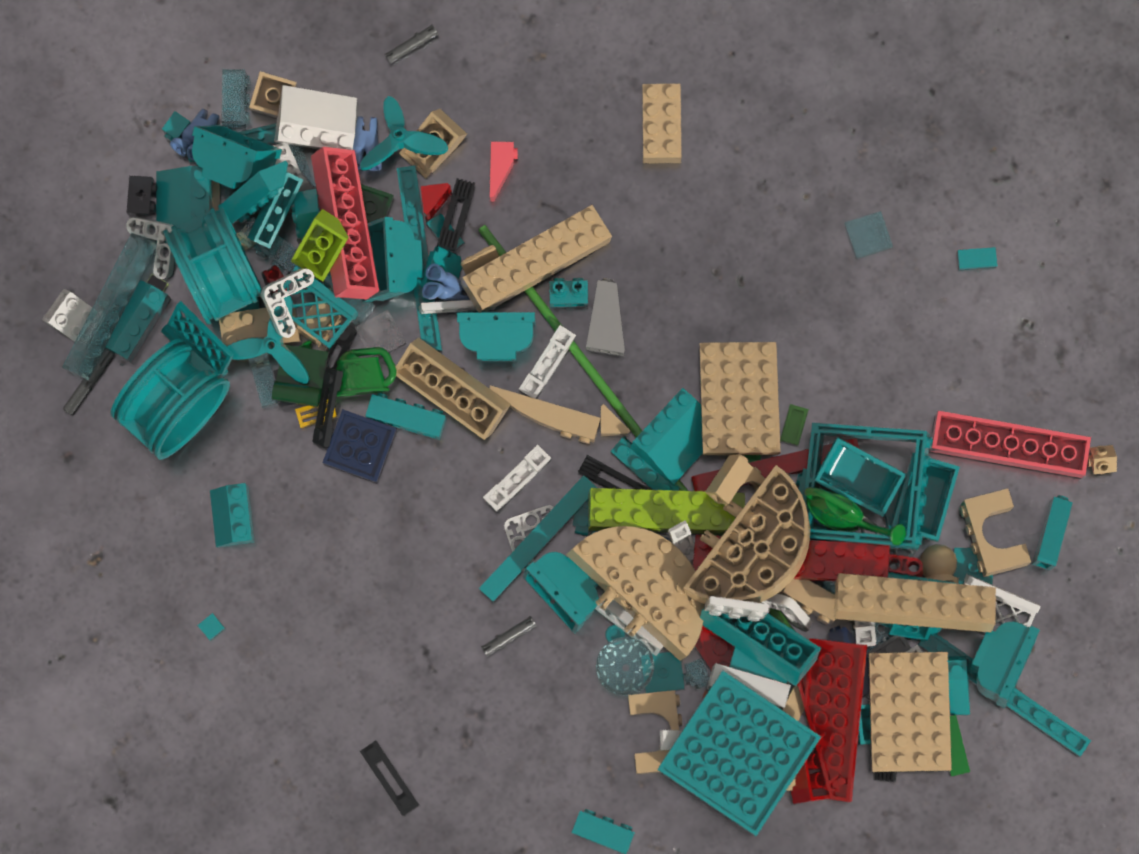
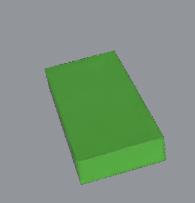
M790 404L780 442L798 447L809 409Z

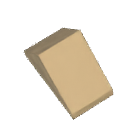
M603 404L601 406V436H629L631 431Z

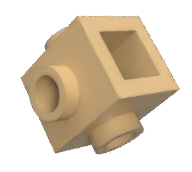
M1113 445L1090 447L1087 465L1091 467L1093 474L1117 472V455Z

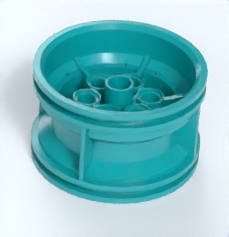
M222 204L218 205L219 209L216 211L214 208H211L209 212L181 225L172 226L171 232L167 229L163 231L181 274L208 325L212 324L211 319L213 318L215 321H218L220 318L249 304L257 303V298L261 296L262 291L258 278Z
M175 339L155 352L132 375L116 397L110 415L145 445L159 460H162L181 449L203 428L226 397L230 388V382L198 356L184 340Z

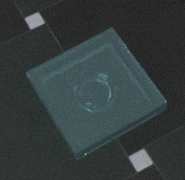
M881 211L845 222L856 259L893 248Z

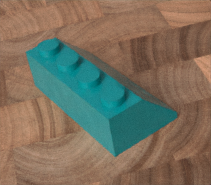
M287 161L258 171L222 203L232 224L238 221L240 223L246 222L250 219L249 215L257 213L260 210L259 207L270 202L268 199L279 194L278 190L285 183L288 167Z
M138 279L99 344L132 363L171 300L169 295L153 285Z

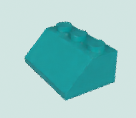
M246 483L233 484L210 490L216 548L255 543L248 485Z

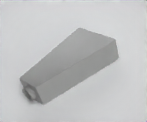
M603 278L602 281L598 280L586 350L624 356L625 349L617 283H613L614 280Z

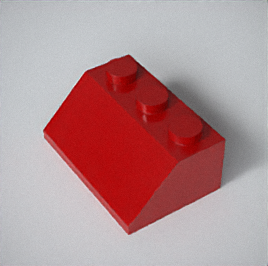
M814 747L795 776V786H792L793 790H791L793 804L830 799L816 747Z

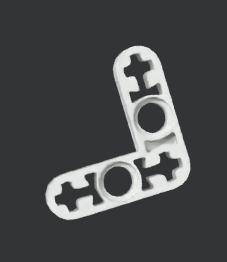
M141 217L130 218L126 224L129 233L157 240L153 268L154 275L158 279L170 278L173 273L175 259L168 243H164L167 240L163 231L167 229L171 232V227L174 225ZM134 223H136V225L143 226V228L136 229V227H134ZM151 224L155 226L156 230L153 235L149 232ZM164 247H167L169 249V255L167 257H165L162 253Z
M298 269L266 285L261 291L262 299L276 332L282 337L289 338L293 336L296 329L284 298L313 283L314 274L309 269ZM302 273L308 274V277H306V282L303 280L296 282L295 279H300L303 277ZM286 280L292 282V288L289 291H286L283 287ZM269 290H280V292H275L272 294L273 298L267 297V295L269 294ZM277 306H281L283 313L277 317L274 314V309ZM283 322L285 325L289 326V328L287 329V333L282 331V329H284Z
M547 505L512 517L505 522L504 528L512 552L515 550L514 542L516 540L523 541L526 538L525 532L533 530L540 523L537 513L541 512V516L545 515L546 510L550 509L551 511L554 506ZM530 515L535 516L537 519L536 524L533 526L526 524V518ZM511 522L518 524L516 531L517 534L522 533V536L510 538V536H514L513 531L507 528Z
M776 594L760 602L762 604H769V608L781 610L798 629L809 631L813 621L792 598Z

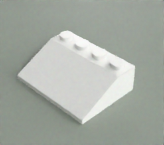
M282 85L274 142L314 149L331 147L353 150L357 98Z

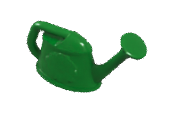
M306 341L298 347L311 349L312 341ZM382 347L352 349L342 354L336 363L337 370L343 371L341 387L337 391L336 397L389 392L390 390L387 386L394 382L397 370L388 351ZM381 355L389 369L388 377L384 378L379 364V357L362 358L360 356Z
M808 487L804 491L810 513L817 521L831 530L854 532L860 528L890 537L892 544L896 546L902 544L905 540L906 529L903 525L897 524L892 529H887L863 521V512L858 505L845 496L813 487Z

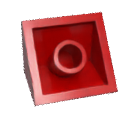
M448 183L421 186L423 211L427 222L434 218L452 195L451 186Z

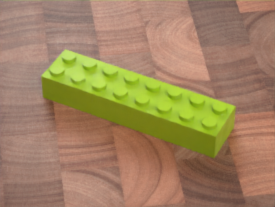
M590 488L588 493V531H601L612 527L627 526L646 529L654 533H668V529L686 520L691 534H704L708 530L712 534L724 535L736 517L723 510L725 504H718L704 491ZM736 492L732 501L742 508L745 507V493Z

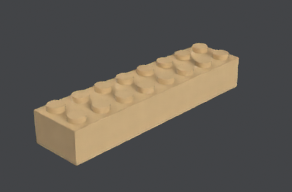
M593 205L462 277L461 285L478 313H486L607 245L612 235Z
M840 573L835 582L834 619L991 632L995 626L996 587Z

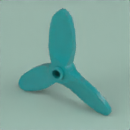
M387 96L384 100L383 111L390 135L363 158L360 168L361 170L374 168L399 149L405 148L425 155H442L448 151V145L444 140L434 135L420 131H407L399 103L393 97Z
M289 295L284 298V301L292 317L293 301ZM281 306L275 307V309H274V314H275V316L278 317V316L282 315V313H283L282 307H281ZM271 318L268 323L267 337L242 339L227 346L234 353L232 358L234 360L250 359L264 353L272 354L283 370L294 380L302 384L309 382L307 370L298 357L283 343V337L276 332ZM283 322L284 329H282V331L287 332L289 326L285 325Z

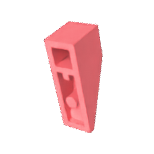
M491 142L490 202L495 201L514 166V159H518V148H514V142Z

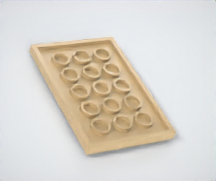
M776 342L700 343L703 455H780Z
M948 652L869 653L872 772L951 771Z

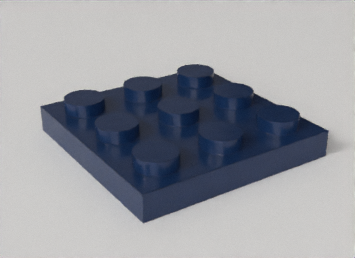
M342 409L331 438L330 447H328L322 463L377 483L397 429Z

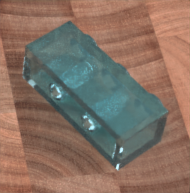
M222 69V126L229 129H246L247 123H250V113L247 112V105H250V94H247V87H250V75H247L245 69Z

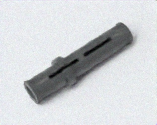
M433 24L420 33L416 32L415 36L385 53L390 64L420 45L424 46L425 42L439 35Z
M529 616L503 634H497L495 639L481 646L485 655L489 657L492 653L500 648H506L507 644L537 626L532 617Z

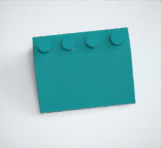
M187 166L156 172V221L178 226L210 211L212 208V180L201 176L203 168Z
M684 388L673 397L635 438L630 446L632 451L673 486L703 454L701 404Z

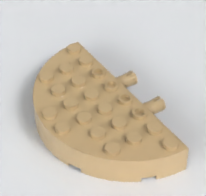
M777 465L744 508L732 500L729 505L725 504L723 510L729 512L736 519L721 539L708 530L704 532L706 535L701 536L700 540L713 549L683 588L687 596L703 604L707 602L710 596L760 603L779 593L796 576L808 551L810 522L801 492L794 484V481Z
M621 526L593 533L566 554L605 591L595 602L599 606L604 601L599 608L605 610L614 599L633 617L632 621L624 628L626 633L630 631L628 635L634 637L643 626L679 661L689 655L701 633L703 620L700 618L704 604L685 594L683 588L694 575L695 570L686 556L674 544L652 531L637 527Z

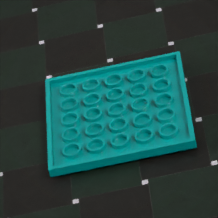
M722 671L657 770L757 836L821 736L725 671Z

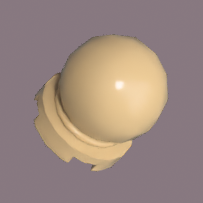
M942 544L927 547L920 556L925 578L959 584L958 578L953 576L957 568V559L952 549Z

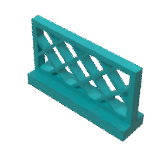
M296 265V266L294 267V269L292 270V272H294V271H296V270H298V269H301V268ZM302 273L303 277L295 280H303L306 282V277H308V274ZM314 278L313 283L307 286L306 290L301 289L291 294H301L302 303L294 304L293 308L303 307L304 317L297 318L292 315V320L330 349L351 321L355 320L359 314L355 308L340 297H335L331 290ZM286 280L283 284L284 289L286 290L287 288V291H289L290 280ZM312 292L315 294L316 302L305 303L304 293ZM319 304H328L331 313L320 314ZM316 305L317 315L306 316L305 306ZM342 315L347 320L343 325L335 326L334 316ZM331 316L332 326L321 328L320 318ZM318 318L319 328L310 329L307 327V319ZM333 330V337L329 342L322 338V331Z
M180 301L177 303L167 325L162 327L161 332L170 341L175 339L184 340L198 356L224 377L228 373L227 368L234 353ZM212 349L215 350L216 356L213 355Z

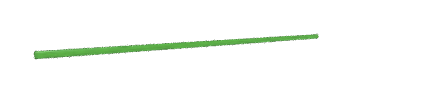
M486 225L478 230L489 246H495L499 257L507 253ZM533 286L525 290L524 292L556 332L559 325L562 326V324ZM573 340L569 351L633 435L637 437L642 432V429ZM679 479L676 482L680 487L678 491H688ZM769 608L768 612L772 617L794 630L780 610Z

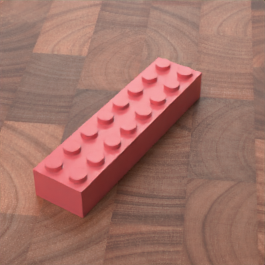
M322 147L311 155L320 211L324 209L338 218L349 237L330 270L334 296L367 300L379 292L355 150Z
M938 411L935 415L932 433L933 442L930 452L1083 478L1086 474L1091 437Z

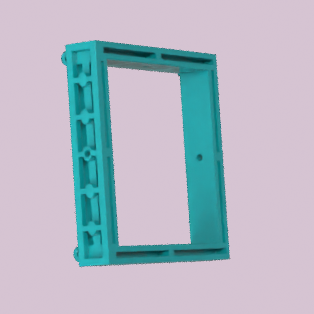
M812 423L805 489L808 487H819V483L815 482L814 478L821 467L824 436L916 443L907 534L902 544L897 546L892 544L890 537L887 535L814 529L815 518L807 507V497L804 493V502L810 522V540L890 545L891 548L918 550L922 544L920 526L924 524L922 507L926 505L924 489L928 486L929 480L926 470L930 467L931 461L928 451L929 448H932L933 442L930 434L922 430Z

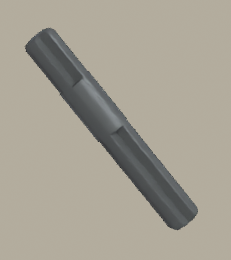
M107 348L103 350L63 407L65 412L68 414L74 413L114 356L111 350Z

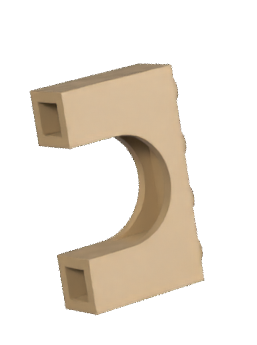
M729 455L705 493L718 504H729L744 483L748 482L757 491L766 478L761 475L759 469L748 463L746 457L742 455Z
M1008 489L966 499L960 506L961 516L965 517L967 523L965 525L966 533L968 536H971L973 542L971 543L972 552L978 558L977 568L980 573L982 572L983 577L1025 567L1031 563L1026 543L999 549L991 546L983 536L982 525L986 518L1011 511L1014 507Z
M675 690L628 695L630 716L657 714L668 722L671 730H679V726H682V716L677 714L680 698L679 694L675 695ZM659 750L634 754L636 774L660 772L657 768L669 751Z

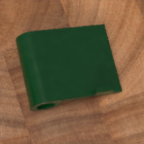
M286 345L304 365L309 375V382L307 384L299 383L279 365L277 380L273 385L272 400L318 407L329 352Z

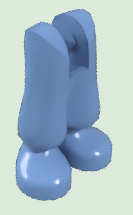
M202 108L182 132V139H172L170 142L171 148L181 156L185 157L187 154L188 158L194 161L192 155L194 141L192 133L194 126L216 125L219 115L212 113L208 120H206L208 111Z
M357 117L353 150H355L358 170L361 169L360 163L363 160V153L366 152L367 155L379 144L376 117H371L370 131L363 130L364 117ZM380 163L379 165H377V166H375L374 168H371V169H369V170H371V171H379V170H381V169H382V163Z
M434 263L428 266L426 277L437 282H429L423 286L422 295L424 298L432 300L438 297L446 301L470 299L461 294L462 290H465L461 285V280L456 276L445 272L438 264Z

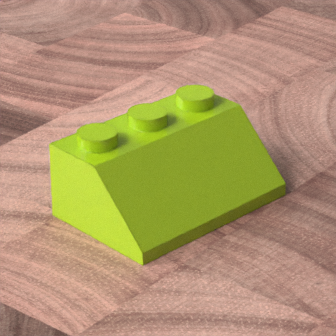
M322 209L313 220L291 262L300 268L311 270L316 278L324 281L349 238L340 220Z

